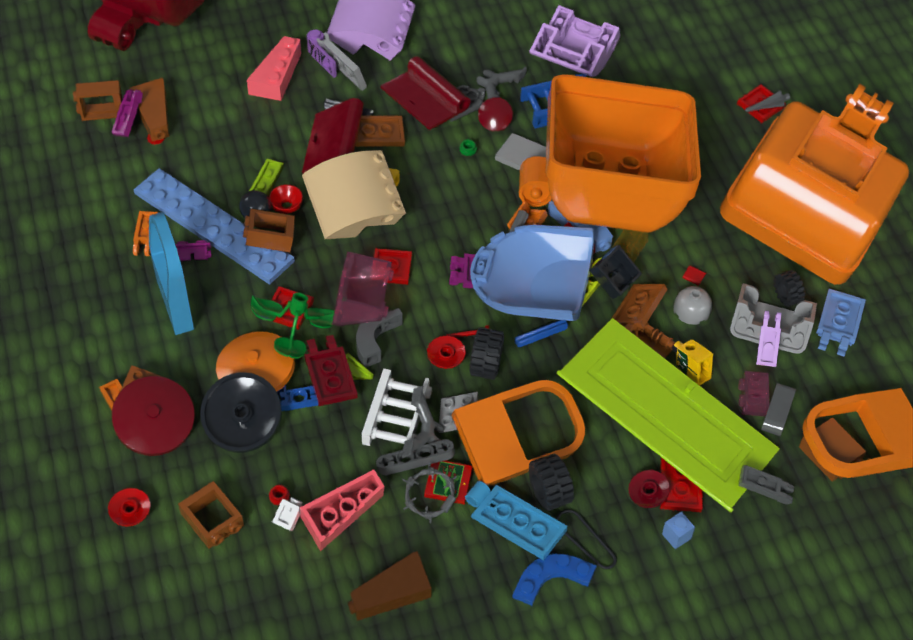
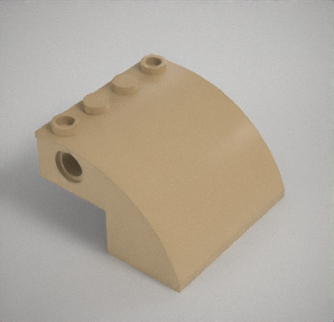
M382 150L360 151L341 155L316 165L302 175L325 239L356 237L366 226L394 225L406 214Z

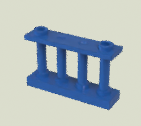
M585 74L575 75V76L586 77ZM552 81L521 88V102L529 100L535 111L533 112L532 121L534 128L547 126L548 109L542 110L536 99L546 97L548 101Z

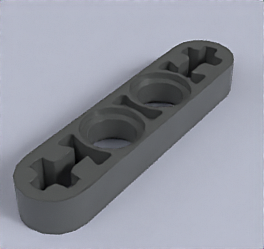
M450 440L425 444L412 453V456H408V458H411L408 462H401L403 450L382 455L377 459L376 465L380 474L390 475L425 466L428 463L433 464L445 461L455 455L454 444ZM425 452L431 453L428 457H421V454Z

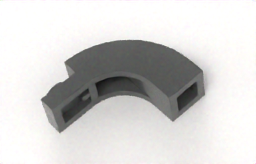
M399 308L393 311L390 310L381 315L379 310H376L365 317L359 325L356 334L357 356L364 367L381 362V350L376 343V339L383 332L402 325V312Z

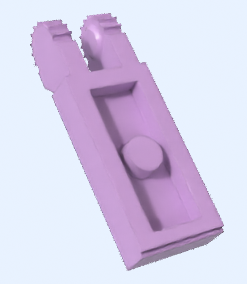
M765 311L763 326H761L756 364L776 367L781 333V313L777 312L775 315V327H767L770 314L769 311Z

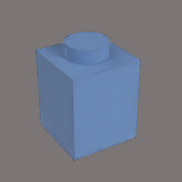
M680 512L665 522L662 535L674 549H677L692 538L695 526Z

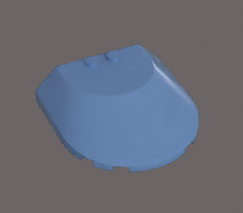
M546 225L515 227L513 232L507 234L501 232L490 239L491 243L486 247L482 246L478 250L471 264L470 275L475 292L487 305L498 311L513 315L567 321L579 319L589 280V270L593 263V228Z

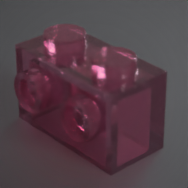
M745 371L743 378H740L738 383V389L742 390L738 403L742 407V414L766 417L769 408V373Z

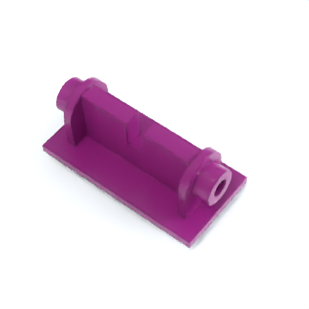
M205 240L189 244L186 241H180L175 244L180 261L191 260V254L193 253L194 260H208V258L212 257L211 250H208L212 249L211 244Z

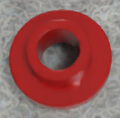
M282 485L274 486L269 492V499L274 505H280L282 499L289 500L290 498L289 490Z

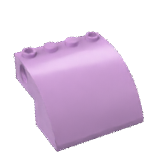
M338 0L327 34L332 42L353 55L365 44L391 60L402 50L415 4L409 0Z
M558 5L549 25L543 23L529 53L590 77H595L601 72L612 55L621 36L620 29L605 22L600 27L574 17L573 10Z

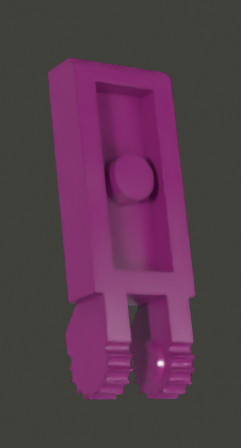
M129 89L125 92L111 132L113 135L129 137L138 105L143 98L141 90L133 91Z

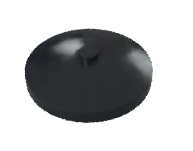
M246 372L233 373L219 379L205 394L200 412L201 423L207 436L220 448L235 453L250 452L265 445L275 435L281 422L282 405L276 390L264 378Z

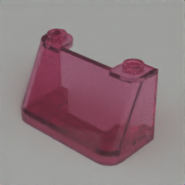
M347 251L339 282L332 325H353L381 321L382 317L386 318L389 307L385 306L386 302L384 300L387 282L392 281L394 270H391L392 262Z

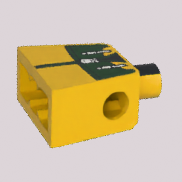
M689 340L684 344L677 341L673 345L672 350L677 354L676 365L678 369L699 386L710 380L712 376L713 353L694 340Z

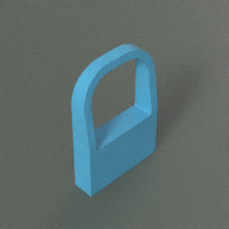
M163 212L152 214L149 217V248L154 272L175 335L194 330L183 270L165 214Z

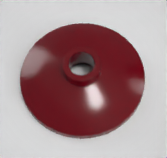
M645 470L632 478L628 491L631 500L636 505L643 508H654L664 503L668 498L670 485L668 479L662 473L655 470ZM649 490L654 491V492L651 493V494H647V492H648Z

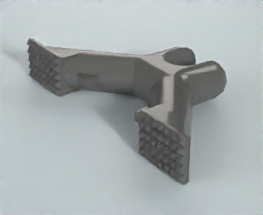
M525 66L520 70L495 73L486 69L483 71L486 78L478 76L476 81L480 86L486 88L488 99L499 98L500 93L496 91V86L499 83H511L512 81L519 83L526 75L527 68Z
M423 386L413 389L411 405L416 407V413H418L422 423L421 432L418 435L412 434V439L404 441L402 458L412 456V453L426 443L441 441V439L435 436L434 431L443 432V427L432 418L423 394Z

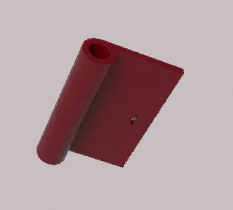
M419 56L409 60L407 72L380 85L382 90L429 130L468 109L471 102L470 98Z
M351 98L315 114L302 169L303 174L329 159L354 153L364 107L360 99Z

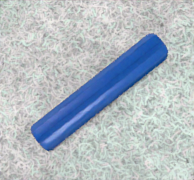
M558 320L516 336L515 344L517 347H522L564 331L568 328V323L566 320Z

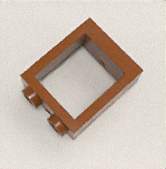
M119 80L76 84V91H73L74 102H77V114L81 115L82 121L117 117L121 101H123ZM112 95L114 103L86 105L84 98Z
M250 209V214L245 216L243 237L246 238V245L290 252L295 216ZM253 226L281 230L284 233L254 229Z
M214 481L178 504L181 515L208 549L221 544L226 537L237 533L244 526L242 515ZM218 499L232 517L210 532H207L194 514Z

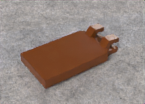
M402 116L361 117L356 146L405 145Z
M633 284L612 318L638 337V331L645 327L666 293L667 288L665 284Z

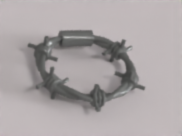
M428 463V469L421 470L407 480L402 479L407 483L405 492L406 507L403 510L410 508V510L422 517L430 519L429 523H431L433 517H437L443 512L447 513L455 502L454 479L457 477L450 478L445 473L430 467V463ZM428 474L432 475V479H434V474H438L446 480L445 483L447 485L443 488L449 487L451 495L447 497L440 508L441 510L432 512L428 511V507H426V511L421 512L414 506L413 500L416 497L410 499L409 490L414 483L419 485L415 481L418 476Z

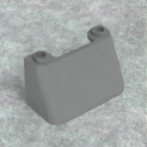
M743 283L731 323V333L737 338L759 343L764 312L769 311L770 314L767 327H775V315L779 312L781 313V333L778 349L796 354L802 353L806 349L812 331L817 303L803 300L797 303L795 311L758 302L759 292L757 288Z

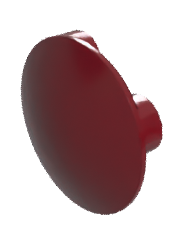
M498 97L484 101L478 111L481 125L490 131L505 130L513 117L510 104Z

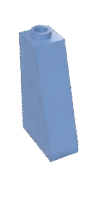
M553 200L549 202L548 214L562 226L569 222L574 227L593 228L595 253L606 251L611 247L613 236L607 227L570 222L558 211Z

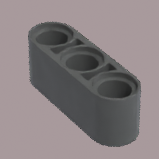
M780 383L776 384L761 430L781 436L796 392L795 388Z

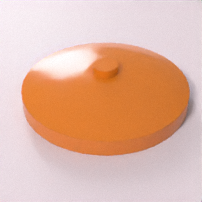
M251 332L235 338L224 347L216 362V374L218 380L229 374L239 372L256 374L267 380L277 392L290 380L295 368V359L283 356L274 349V341L280 338V336L270 332Z

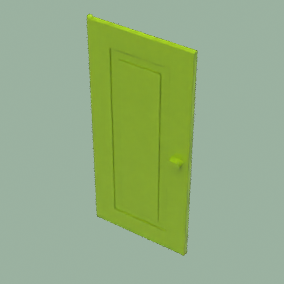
M613 318L562 370L557 371L561 378L729 512L733 511L732 507L747 490L738 486L741 468L747 465L762 471L780 449Z

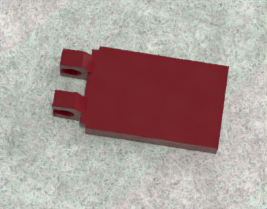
M334 335L326 336L327 350L318 351L315 339L307 340L308 354H305V361L318 406L358 398L343 346L337 347Z

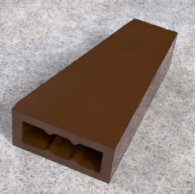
M418 551L408 555L350 592L351 601H348V607L351 614L355 613L357 621L431 598V586Z

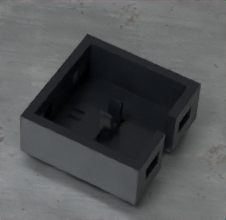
M620 245L610 249L589 270L612 299L621 296L630 287L629 284L633 283L642 274Z

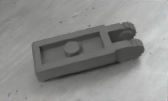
M747 465L741 468L738 486L777 500V502L792 504L793 497L785 493L790 494L794 492L793 485Z

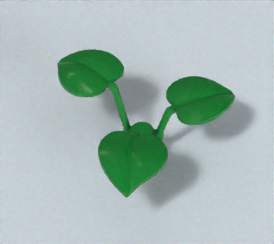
M294 293L292 300H288V304L284 309L277 302L260 299L253 295L251 298V309L260 319L274 321L276 317H282L288 309L295 316L290 339L280 337L274 341V349L279 354L293 359L303 357L306 352L304 342L293 340L298 316L304 313L305 319L309 320L311 325L318 328H330L334 325L339 311L308 308V297L303 293Z

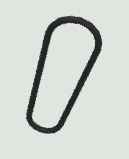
M570 509L561 511L557 515L556 520L559 521V517L564 513L570 512L575 514L613 557L612 565L603 566L567 532H565V535L602 569L613 568L617 562L616 556L580 514Z

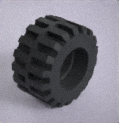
M479 327L475 335L469 371L471 376L493 380L497 377L504 343L503 331Z
M554 453L529 463V478L537 500L545 510L550 511L573 502L574 488L572 479L566 465L557 454Z

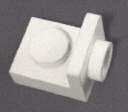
M291 498L290 501L282 499L272 522L293 531L299 519L300 507H302L303 502Z

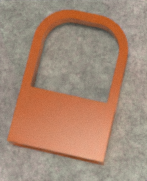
M549 380L536 381L457 408L451 415L478 481L484 482L488 487L528 473L529 463L554 453L561 459L571 456L580 447L585 435L584 421L573 396L565 387ZM537 392H551L564 402L575 428L573 443L563 449L527 460L503 404Z
M902 388L858 394L820 403L812 408L803 422V434L814 457L823 468L834 475L853 478L913 467V408ZM857 412L881 457L857 463H845L835 459L828 453L815 428V419L823 416Z

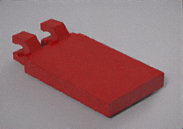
M660 458V473L668 479L670 485L669 496L660 505V509L701 512L702 489L663 458Z

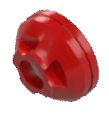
M280 185L271 191L269 199L275 211L288 214L295 212L301 207L303 195L300 189L293 185ZM288 202L291 203L292 206L289 208L282 207V204Z

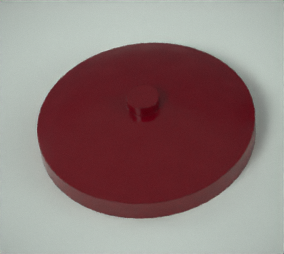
M159 376L143 377L126 385L116 397L112 408V424L118 439L128 449L147 456L163 455L177 449L190 435L194 424V407L188 393L175 381Z

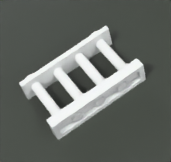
M383 368L362 431L363 445L370 446L372 439L376 438L404 444V441L412 439V434H416L420 421L419 415L416 413V407L411 405L410 401L389 397L387 392L393 388L413 393V389L420 386L394 381L391 378V370ZM425 378L423 394L425 399H430L432 387H429V378ZM391 405L413 410L415 413L412 420L385 414L382 408L383 406ZM384 421L410 427L408 436L378 430V427H376L377 423Z

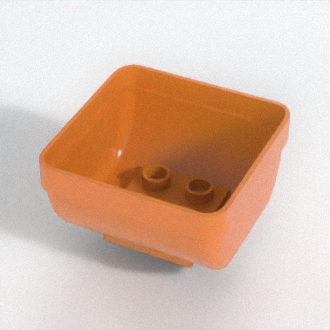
M575 75L555 76L552 79L548 96L546 157L533 156L522 162L519 179V197L521 201H527L529 206L541 207L553 200L554 205L563 217L574 223L646 233L654 232L666 226L678 217L685 209L689 200L695 197L701 178L694 98L685 92Z
M862 84L858 85L853 94L846 96L847 105L839 117H834L824 110L819 113L799 101L788 104L780 116L773 121L720 205V213L727 222L835 285L845 283L857 269L909 176L908 165L886 152L887 147L874 139V135L881 123H886L889 120L888 112L894 103L888 99L885 103L880 102L876 99L878 96L876 92L873 96L868 95L864 92L866 87Z

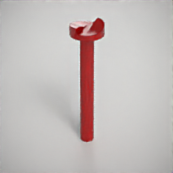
M477 330L446 334V336L455 338L476 335Z

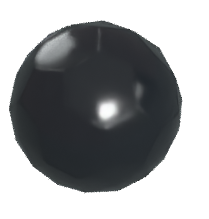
M251 190L241 197L239 211L244 218L249 216L250 209L271 212V201L264 192Z

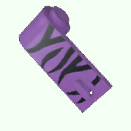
M316 29L309 31L307 34L309 54L335 78L337 76L336 61L317 42V38L324 40L323 32Z

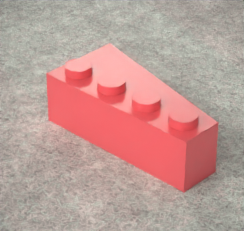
M284 36L247 79L249 95L282 100L301 56L300 39Z
M372 470L300 507V517L320 551L383 497L384 485L375 470Z

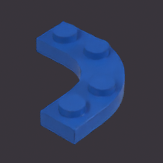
M566 554L548 555L544 561L539 558L525 569L512 598L532 606L542 585L549 579L556 577L567 578L588 587L596 570V565Z

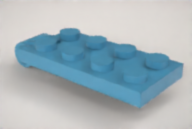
M477 481L465 496L466 501L471 506L478 507L472 513L471 518L543 561L567 531L565 524L498 485L490 492V488L484 482Z

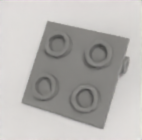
M478 392L441 399L439 424L442 425L443 432L457 430L451 416L453 411L477 402Z

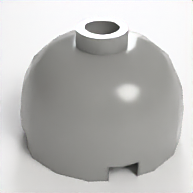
M690 286L684 288L678 293L674 301V313L676 312L679 316L678 319L687 324H700V321H706L711 314L712 300L709 294L700 287Z

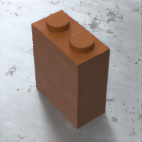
M833 417L816 428L826 450L835 459L845 463L864 461L863 457L866 451ZM803 437L799 448L832 482L838 477L842 479L843 477L830 473L818 463L805 437Z

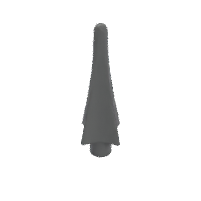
M781 91L769 98L746 108L745 111L750 112L766 108L784 107V101L790 100L789 93L782 95Z

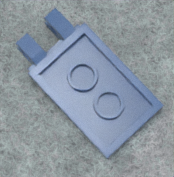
M832 289L828 290L816 332L821 337L818 349L825 351L829 339L840 342L837 355L845 356L848 345L852 346L855 343L866 299Z

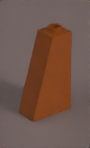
M163 78L130 87L129 89L133 91L141 90L143 93V98L138 105L137 112L151 140L155 141L169 137L166 91Z

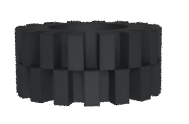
M793 270L776 275L774 279L775 284H773L776 288L775 293L778 294L777 298L787 307L805 299L803 282L799 280L800 276L795 271L793 272Z

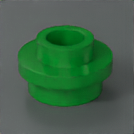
M467 139L460 144L459 150L465 156H472L476 153L477 146L474 141Z

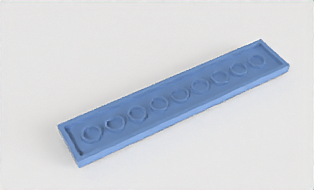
M160 168L134 189L135 195L202 240L210 243L211 246L269 285L295 262L294 257L287 252L247 246L246 238L243 237L245 226L242 222Z

